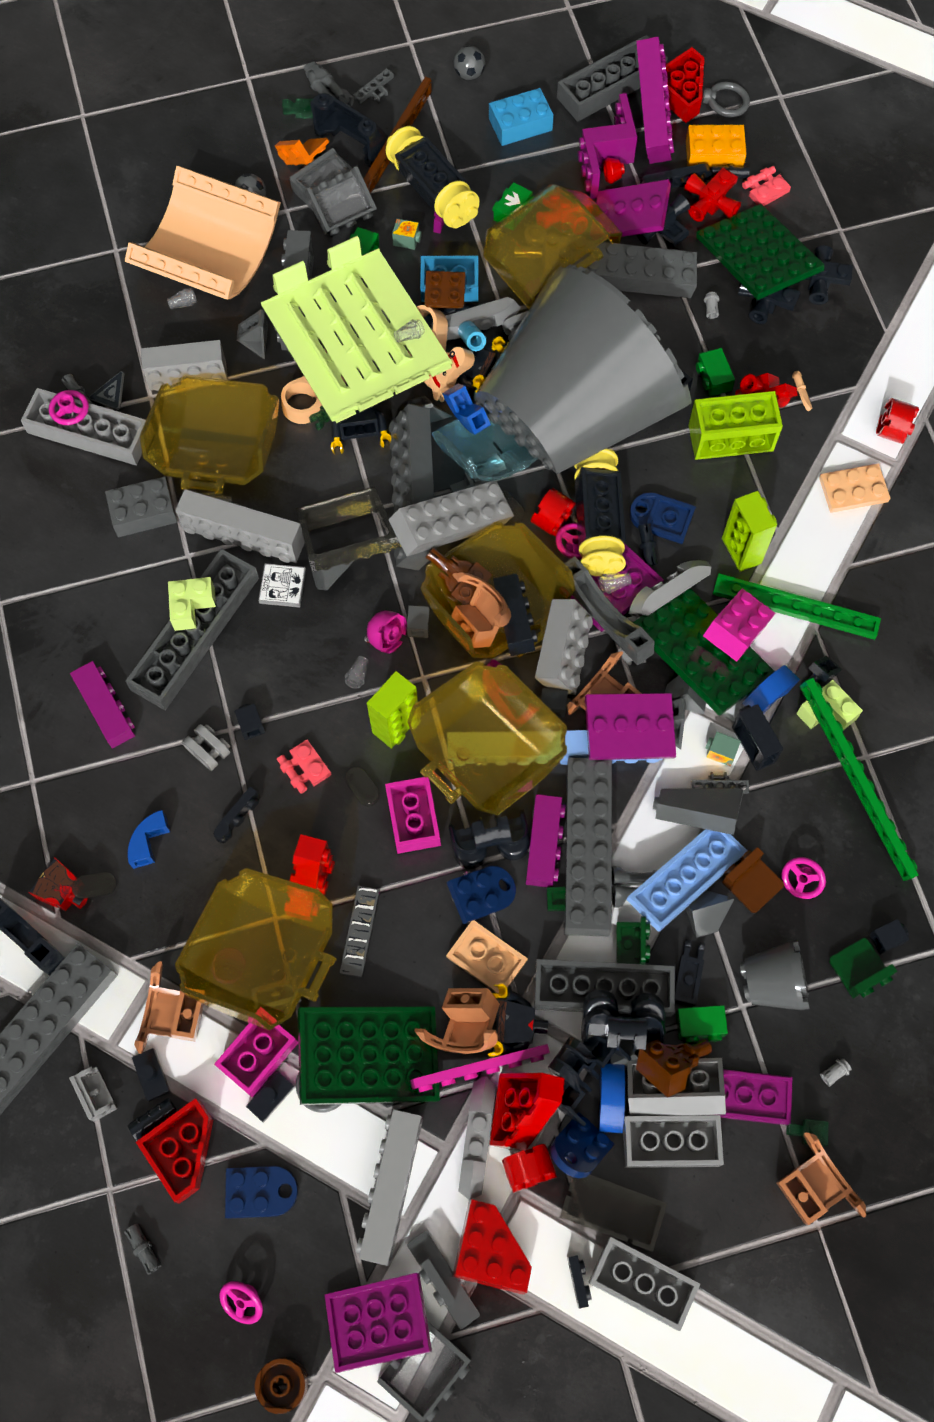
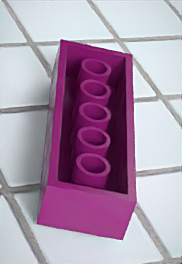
M659 37L636 41L645 143L649 164L670 161L671 153H674V144L672 140L673 132L670 119L671 110L669 106L670 99L664 44H660Z

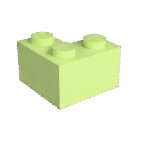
M211 577L168 582L170 621L175 631L196 628L195 609L216 607L215 588Z
M834 680L822 688V695L825 701H828L832 706L833 716L836 721L841 723L843 730H845L857 720L863 710ZM808 701L804 702L799 708L797 715L812 729L819 722Z

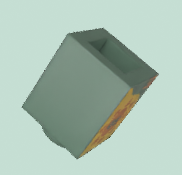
M396 219L392 233L393 246L415 250L417 242L420 243L422 231H419V223Z
M716 732L714 738L709 737L705 749L709 750L707 758L731 767L741 741Z

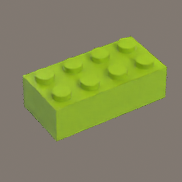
M758 491L734 500L722 536V540L739 572L762 564L777 527L775 516L770 514L765 498L761 497Z
M395 671L367 702L372 733L391 749L395 744L399 745L404 740L405 733L409 729H414L419 723L416 686Z

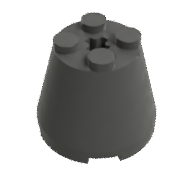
M798 939L784 942L745 958L744 962H740L741 974L744 976V979H747V985H743L745 998L752 1005L794 1010L810 1009L808 998L804 999L809 994L802 956L800 952H796L800 951Z

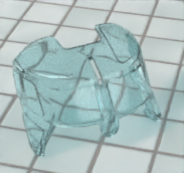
M454 420L432 432L434 440L439 447L471 479L478 478L483 481L501 480L528 468L539 459L533 458L526 447L519 446L514 439L516 436L506 435L497 423L491 424L475 435L469 434L459 420ZM493 442H495L498 445V447L503 452L502 454L493 445Z

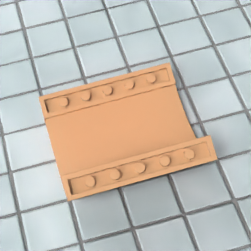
M176 166L172 184L174 187L162 222L145 247L133 242L128 243L125 262L221 298L231 299L237 296L249 284L258 270L269 246L281 202L190 169Z

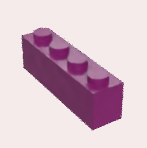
M91 661L71 672L70 675L111 748L113 749L135 737L132 731L135 726L129 717H124L122 712L126 710L121 701H115L113 695L116 692L110 683H105L103 678L107 676L102 667H96L94 662Z
M536 794L526 885L552 887L553 881H558L559 868H555V860H560L561 847H557V841L562 839L563 826H560L559 822L560 818H564L566 806L561 805L562 797Z

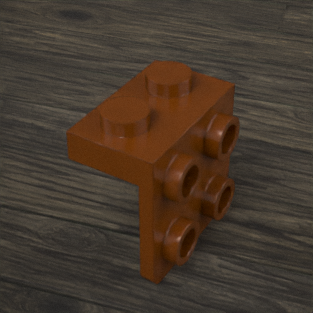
M426 271L425 306L431 308H463L466 287L465 272Z
M758 847L753 852L750 849L745 852L740 858L742 862L739 865H731L725 871L727 876L722 882L752 913H757L784 887L783 881L761 860L764 853Z

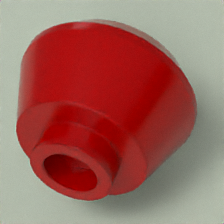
M607 157L604 160L603 171L606 182L612 184L621 179L622 174L625 173L623 162L620 163L619 159Z

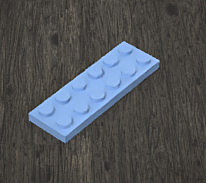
M705 829L632 892L626 900L642 916H646V920L660 932L717 881L731 865L737 863L748 850L731 834Z

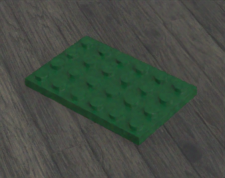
M762 204L733 215L730 219L726 218L696 231V238L757 300L824 271L825 264Z
M689 588L650 615H643L633 623L641 626L654 640V651L721 716L753 692L775 671L751 647L736 662L703 637L718 615Z
M435 1007L298 1008L300 1105L440 1101L439 1083L432 1084L433 1089L419 1093V1088L412 1090L410 1082L414 1078L438 1072L437 1048L422 1041L414 1031L415 1029H426L430 1034L436 1036Z

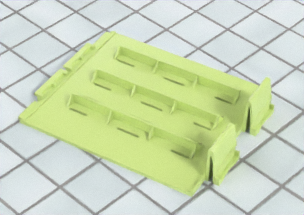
M358 236L327 249V264L331 270L309 281L304 261L273 274V288L278 295L261 302V306L332 422L335 421L336 423L355 415L356 410L361 412L394 396V392L399 394L430 378L429 375L434 377L451 369L453 364L383 257L380 249L378 248L362 256Z

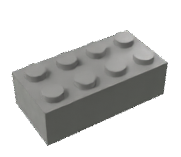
M220 340L141 348L142 370L150 391L228 382L226 360Z
M552 599L535 679L546 688L568 690L567 694L576 695L577 687L580 685L581 668L584 666V654L589 643V631L593 625L592 616L575 599Z
M699 1058L698 1065L692 1068L687 1078L685 1090L668 1098L636 1070L637 1060L627 1061L630 1116L726 1114L722 1058Z
M720 1115L624 1117L625 1168L720 1167L724 1165Z
M608 1237L588 1284L676 1331H681L700 1286V1283L612 1237Z

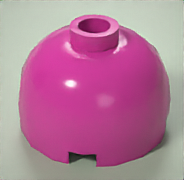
M385 610L378 612L367 625V638L370 644L377 650L387 654L396 651L400 647L402 641L399 640L402 634L406 635L407 632L406 618L393 611Z

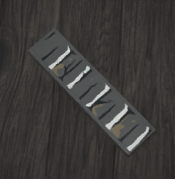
M357 886L340 969L341 975L363 978L380 893L379 889Z

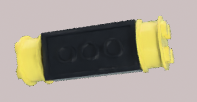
M413 126L400 128L388 138L386 146L387 158L394 163L399 172L434 212L443 218L447 226L458 228L477 216L479 208L478 195L471 191L465 178L426 136H421L417 128Z
M604 449L574 465L577 469L575 472L578 547L579 554L582 556L580 562L589 571L591 576H604L606 578L615 577L616 573L623 570L626 565V560L622 556L625 550L626 536L621 472L616 468L618 456L612 449Z

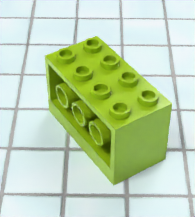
M775 391L696 399L688 425L695 460L772 452L775 449L783 427Z

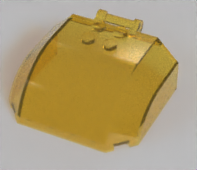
M552 184L545 187L487 229L484 258L527 308L530 309L536 295L558 267L566 268L588 252L591 255L577 264V268H587L595 261H600L604 256L601 250L596 247L606 239H609L611 243L620 244L622 232L588 195L575 189Z
M183 376L179 378V382L171 386L168 383L163 384L158 391L140 433L143 458L165 476L182 478L181 489L183 490L192 488L215 491V493L222 494L225 483L246 485L264 471L275 437L279 398L269 394L264 384ZM191 479L204 480V481H213V482H216V483L203 482V481H194V480H191Z
M494 522L443 555L447 559L455 556L458 560H465L471 563L478 562L492 574L487 583L494 588V578L517 573L519 581H524L526 593H522L523 597L527 596L530 609H526V612L531 613L534 625L530 626V629H535V631L539 628L541 629L536 634L538 642L544 639L552 599H570L575 591L572 571L524 523H515V526H503L502 522ZM432 562L428 564L425 570V581L421 585V591L441 623L471 657L495 658L507 650L508 644L504 626L499 627L490 647H473L470 636L451 616L455 606L458 604L447 596L449 591L446 589L443 579L438 576V573L441 571Z
M483 662L473 663L413 705L407 721L418 749L431 761L420 773L425 778L428 777L440 789L450 804L454 803L461 795H464L477 810L494 815L502 813L534 788L557 766L567 753V745H565L567 726L505 665L491 667L484 666ZM438 768L456 789L452 790L434 770Z
M248 868L239 871V876L229 881L224 879L218 882L175 963L176 971L180 974L181 992L224 1014L267 1030L273 1029L291 1018L301 996L316 1002L319 996L318 991L330 966H333L336 961L335 957L323 952L332 935V903L317 889ZM318 961H322L310 988L307 989L306 986Z

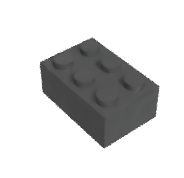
M165 477L105 491L112 525L118 537L178 523L170 489Z

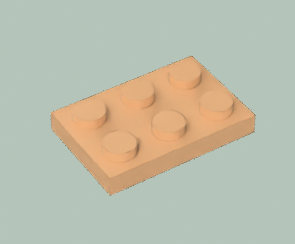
M879 463L824 473L819 477L830 513L886 503L890 500Z
M476 921L470 922L446 955L449 960L497 994H499V989L494 987V984H504L508 989L528 961V958Z

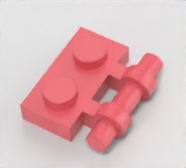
M774 166L760 170L759 174L749 176L742 183L744 189L749 187L752 189L749 197L757 205L762 204L765 206L790 192L791 186L780 174L776 177L772 176V174L776 173ZM761 180H764L765 183H763L762 185L758 183Z
M305 740L289 751L293 757L291 760H287L284 755L277 758L281 765L280 769L289 776L291 785L297 788L301 794L308 789L304 784L305 782L310 781L314 787L332 775L308 740ZM299 765L304 773L298 775L293 768Z

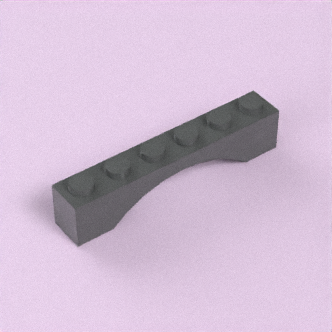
M575 556L558 567L559 581L636 665H639L654 654V640L641 626L628 620L610 603L591 577L589 571Z

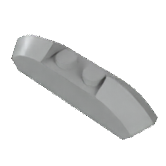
M505 297L446 315L448 322L447 340L460 338L458 328L465 321L473 322L479 330H487L493 326H500L506 319L515 316L519 312L520 307L514 299Z
M702 560L687 561L678 565L677 571L667 577L668 582L663 584L661 581L651 588L646 586L636 595L630 607V616H636L638 619L643 615H650L711 574V565L709 562Z
M486 1076L474 1081L458 1189V1192L468 1200L481 1196L483 1190L496 1093V1084Z

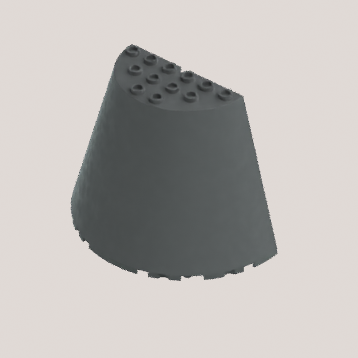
M570 264L566 268L558 267L551 274L475 395L476 403H474L484 408L489 420L493 424L497 423L500 425L506 435L516 436L514 439L519 446L526 447L533 458H539L546 469H552L556 474L692 403L688 385H682L681 379L684 378V374L678 367L677 360L669 348L663 349L659 343L661 338L658 334H655L657 330L647 321L644 314L639 309L634 312L627 305L630 300L604 278L592 271L589 274L583 273L586 271L585 268H577L575 265Z

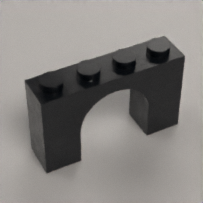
M0 898V930L25 952L24 955L39 969L50 976L65 959V956L9 904Z

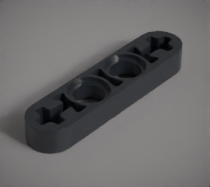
M703 163L648 174L640 180V184L669 179L671 183L670 189L685 186L690 176L694 173L705 182L710 179L712 172L709 165Z

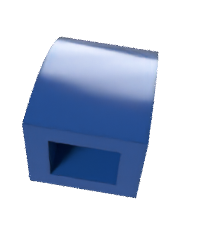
M457 384L442 393L455 417L470 433L475 435L491 425L484 408L472 403L464 385Z
M783 665L765 679L742 704L744 706L750 705L751 707L758 704L763 714H765L774 702L788 694L800 679L786 665Z
M163 810L155 812L144 819L132 834L128 846V862L133 869L155 863L149 838L170 832L167 816Z
M606 1064L604 1068L601 1067L599 1132L623 1133L625 1065Z

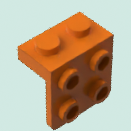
M328 138L309 139L303 145L300 140L279 141L275 148L278 151L279 157L284 160L286 165H308L314 160L316 154L326 149L329 140Z

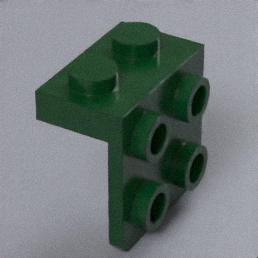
M641 916L640 922H617L616 963L641 965L649 963L650 945H646V940H649L650 922H646V916Z
M866 938L857 941L829 959V963L852 998L859 995L862 998L874 992L872 987L879 983L883 987L893 981L892 975L898 972L893 964L887 967L884 965Z

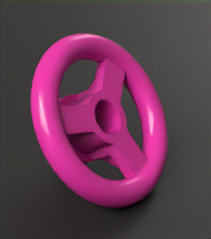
M65 390L56 394L49 404L51 418L61 425H73L85 418L89 410L87 398L81 392L75 390ZM72 396L81 400L83 408L76 406ZM56 403H58V405H59L60 408H59V410L55 413V406H56ZM74 412L79 414L72 419L61 418L67 413Z
M577 523L566 524L557 532V548L564 556L570 559L575 556L578 560H581L578 535H571L566 532L571 529H577ZM562 538L567 541L565 547L562 544Z
M806 857L793 858L785 864L782 870V881L785 888L798 898H814L821 894L825 888V873L822 867L812 859ZM790 869L797 876L798 884L796 889L789 881L788 874ZM812 881H819L815 890L803 892L806 884Z
M231 1281L222 1286L220 1302L225 1312L232 1319L243 1324H253L261 1318L263 1306L253 1286L238 1281ZM227 1295L234 1301L236 1311L229 1304ZM247 1307H255V1314L244 1316V1310Z

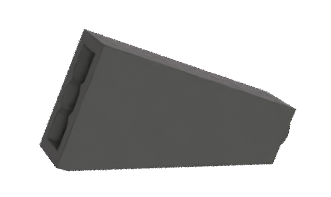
M661 789L659 797L655 796L653 802V809L656 810L655 819L734 835L743 789Z

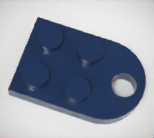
M645 493L633 501L630 509V518L637 528L643 524L645 526L651 524L653 535L683 544L696 506L656 493ZM638 506L645 507L646 512L639 513L636 511L635 508Z
M489 866L446 882L463 924L505 909L513 902L516 894L515 883L511 875L503 868L497 866ZM500 880L506 883V891H503L499 887Z
M578 1112L577 1115L586 1125L583 1126L572 1119L554 1139L550 1152L553 1161L564 1173L574 1178H585L591 1174L615 1144Z
M276 1166L226 1168V1219L276 1217L287 1213L294 1206L298 1196V1185L294 1176L286 1169ZM284 1184H289L292 1187V1194L288 1198H282L279 1194V1189Z

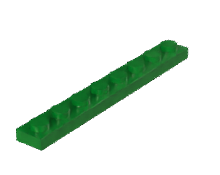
M718 574L712 595L732 600L743 588L773 612L874 640L877 637L881 621L879 617Z

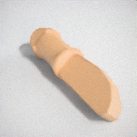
M795 371L792 378H794L803 405L807 411H810L812 405L806 391V385H804L801 373Z

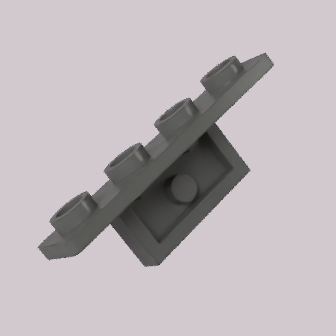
M424 1231L407 1243L408 1249L422 1269L419 1271L420 1276L426 1285L431 1283L435 1290L433 1296L440 1307L445 1305L459 1329L465 1328L477 1319L480 1313L459 1280L452 1277V1269L428 1232Z

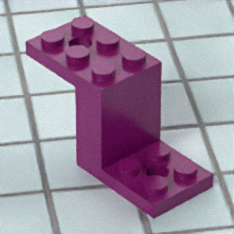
M627 93L619 94V100L615 104L617 116H614V125L582 129V137L579 138L580 150L578 151V161L582 162L581 174L586 179L584 186L585 191L589 192L590 199H595L598 196L599 167H603V162L607 157L619 159L620 163L623 162V164L634 163L637 134Z

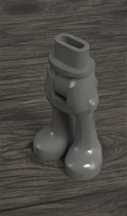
M315 61L304 66L306 77L309 79L310 87L319 94H330L346 105L352 106L354 98L351 93L336 84L332 75ZM327 88H330V90L334 93V95H332V94L327 90Z
M612 866V886H614L612 889L613 907H622L628 896L638 888L618 885L644 883L658 870L639 873L624 871L619 866Z

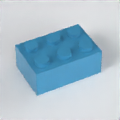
M540 88L489 103V120L501 146L553 130V113Z
M421 256V302H425L426 271L465 272L464 302H478V256Z

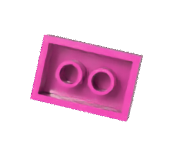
M742 588L714 619L703 637L737 662L766 628L776 613Z
M429 777L385 784L397 854L441 846Z
M260 1010L214 1065L253 1098L297 1046L298 1041L265 1012Z

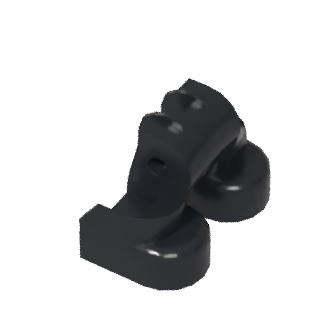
M524 809L520 810V817L509 820L507 816L498 817L497 814L494 815L496 827L484 829L482 818H479L477 822L471 823V827L455 830L454 826L449 824V834L456 862L465 869H476L485 862L487 847L496 845L499 853L505 859L519 860L523 858L530 848V837Z
M595 990L584 999L581 1022L582 1042L587 1041L588 1035L605 1036L607 1047H613L616 1051H619L620 1039L632 1040L633 1052L636 1049L646 1050V1039H658L664 1044L666 1033L665 1008L662 1000L655 994L642 993L636 996L631 1001L629 1017L618 1016L617 1000L609 991Z
M570 1036L548 1066V1069L555 1076L565 1078L562 1103L558 1109L566 1116L585 1126L586 1123L574 1112V1109L586 1094L580 1088L588 1092L592 1091L579 1077L583 1068L591 1076L599 1080L601 1077L593 1070L596 1064L604 1068L614 1053L628 1061L632 1058L621 1047H619V1051H616L613 1047H607L605 1037L592 1036L582 1043Z

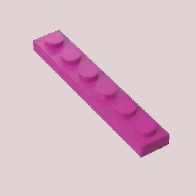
M548 1044L414 1078L410 1080L412 1090L419 1088V1093L433 1089L432 1084L440 1082L442 1087L456 1083L455 1078L463 1076L465 1081L477 1078V1073L485 1070L487 1075L500 1072V1067L508 1065L509 1069L522 1066V1061L530 1059L531 1063L545 1060L543 1055L549 1054L550 1051Z

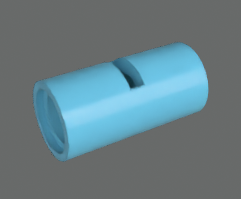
M465 321L460 324L458 334L468 348L472 351L483 349L486 344V337L471 321Z

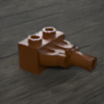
M434 547L425 556L426 559L439 568L441 572L438 573V576L443 579L444 585L449 591L447 596L458 605L470 604L477 587L466 582H458L452 576L453 573L464 572L472 574L486 582L492 576L478 562L471 563L465 560H458L455 556L447 559Z
M657 1039L646 1044V1050L639 1049L636 1070L668 1098L685 1090L687 1078L692 1068L698 1065L700 1057L712 1052V1047L705 1039L693 1045L688 1043L664 1045Z

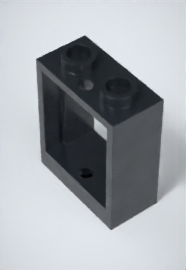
M758 704L752 707L747 705L741 708L735 718L732 729L741 741V745L755 770L758 771L776 763L783 751V747Z

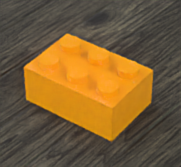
M689 125L686 137L687 167L703 163L708 164L710 170L712 165L728 166V164H733V166H744L746 158L744 125Z

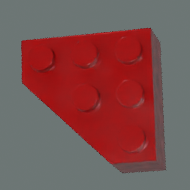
M693 47L666 64L669 106L685 123L699 115L703 94L704 57Z
M300 834L292 863L294 864L293 870L296 873L291 874L288 889L290 891L289 897L292 898L287 900L285 910L288 915L314 921L315 915L319 916L322 907L320 898L322 894H326L328 888L326 879L328 873L332 874L335 861H333V855H331V849H329L327 841Z
M500 1073L489 1145L509 1150H527L562 1103L565 1078L546 1073Z
M197 1098L136 1141V1144L173 1201L179 1204L200 1189L213 1125L212 1117Z
M471 1199L467 1206L452 1277L522 1295L527 1293L532 1266L496 1206Z

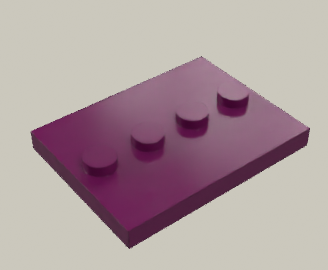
M669 179L598 191L590 233L592 241L664 230L671 188Z
M624 544L625 550L622 553L626 560L623 570L616 573V576L612 578L591 576L605 597L622 615L630 611L634 598L644 587L651 588L661 581L664 584V579L626 544ZM564 586L560 588L561 593L567 599L576 600ZM592 617L593 625L601 632L604 631V629L599 625V623Z
M672 693L586 694L585 708L589 760L676 758Z
M419 1273L325 1294L335 1373L432 1352Z

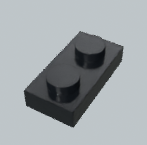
M578 1255L567 1257L577 1306L579 1309L589 1307L588 1301L592 1300L589 1285L584 1286L582 1275H586L583 1259L579 1260Z

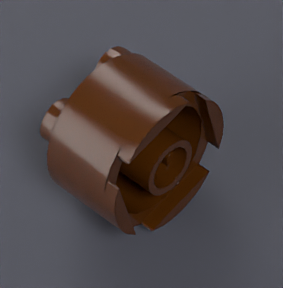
M281 1357L268 1362L260 1370L255 1380V1395L268 1412L274 1414H284L296 1408L303 1401L308 1390V1377L304 1366L288 1357ZM283 1378L287 1388L280 1392L281 1389L276 1386V1383Z

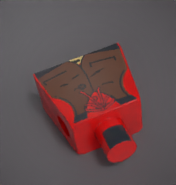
M55 857L28 892L37 900L64 911L68 910L71 904L81 909L88 900V897L80 893L84 888V884Z

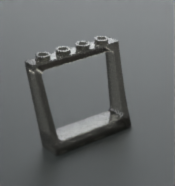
M375 487L296 508L312 572L329 570L333 566L347 565L354 560L368 559L372 555L382 552L389 553L393 549L400 548L399 540L389 522V517ZM370 513H377L387 535L322 554H314L309 534L313 529Z

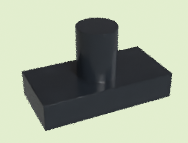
M824 656L813 662L809 667L813 674L808 680L814 678L815 682L819 684L825 683L837 676L842 669L828 656Z
M154 1048L131 1057L148 1102L171 1092Z
M277 1071L246 1105V1108L264 1123L293 1091L295 1086Z

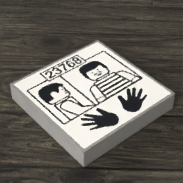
M265 564L258 600L259 604L300 607L306 568Z

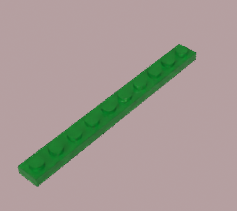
M814 678L805 681L800 685V688L903 881L918 876L916 863L913 859L909 858L904 841L898 837L894 822L885 813L884 803L877 798L873 783L867 779L863 772V764L860 760L856 759L851 742L846 740L843 734L841 723L836 721L832 714V706L828 701H825L822 695L820 684L815 682Z

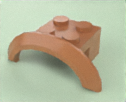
M464 572L453 573L452 576L458 582H466L477 588L470 604L455 606L449 619V624L471 649L490 647L499 627L509 623L511 611L501 594L483 579Z
M622 651L611 654L584 689L568 703L569 715H572L580 706L586 711V694H642L630 683L627 682L625 686H622L608 674L623 655Z
M161 961L151 969L146 1007L141 1027L134 1043L140 1054L143 1053L150 1034L196 1042L205 994L204 992L182 988L180 991L160 988L163 966Z
M448 988L442 1009L448 1015L450 1021L444 1038L440 1039L430 1034L426 1029H415L414 1031L422 1041L443 1051L462 1054L482 1052L494 1047L498 1041V1034L496 1030H492L500 1003L488 988Z
M804 1133V1137L814 1156L776 1182L803 1223L810 1225L828 1212L827 1209L844 1197L863 1218L866 1217L865 1203L837 1170L823 1149L818 1137L811 1133Z

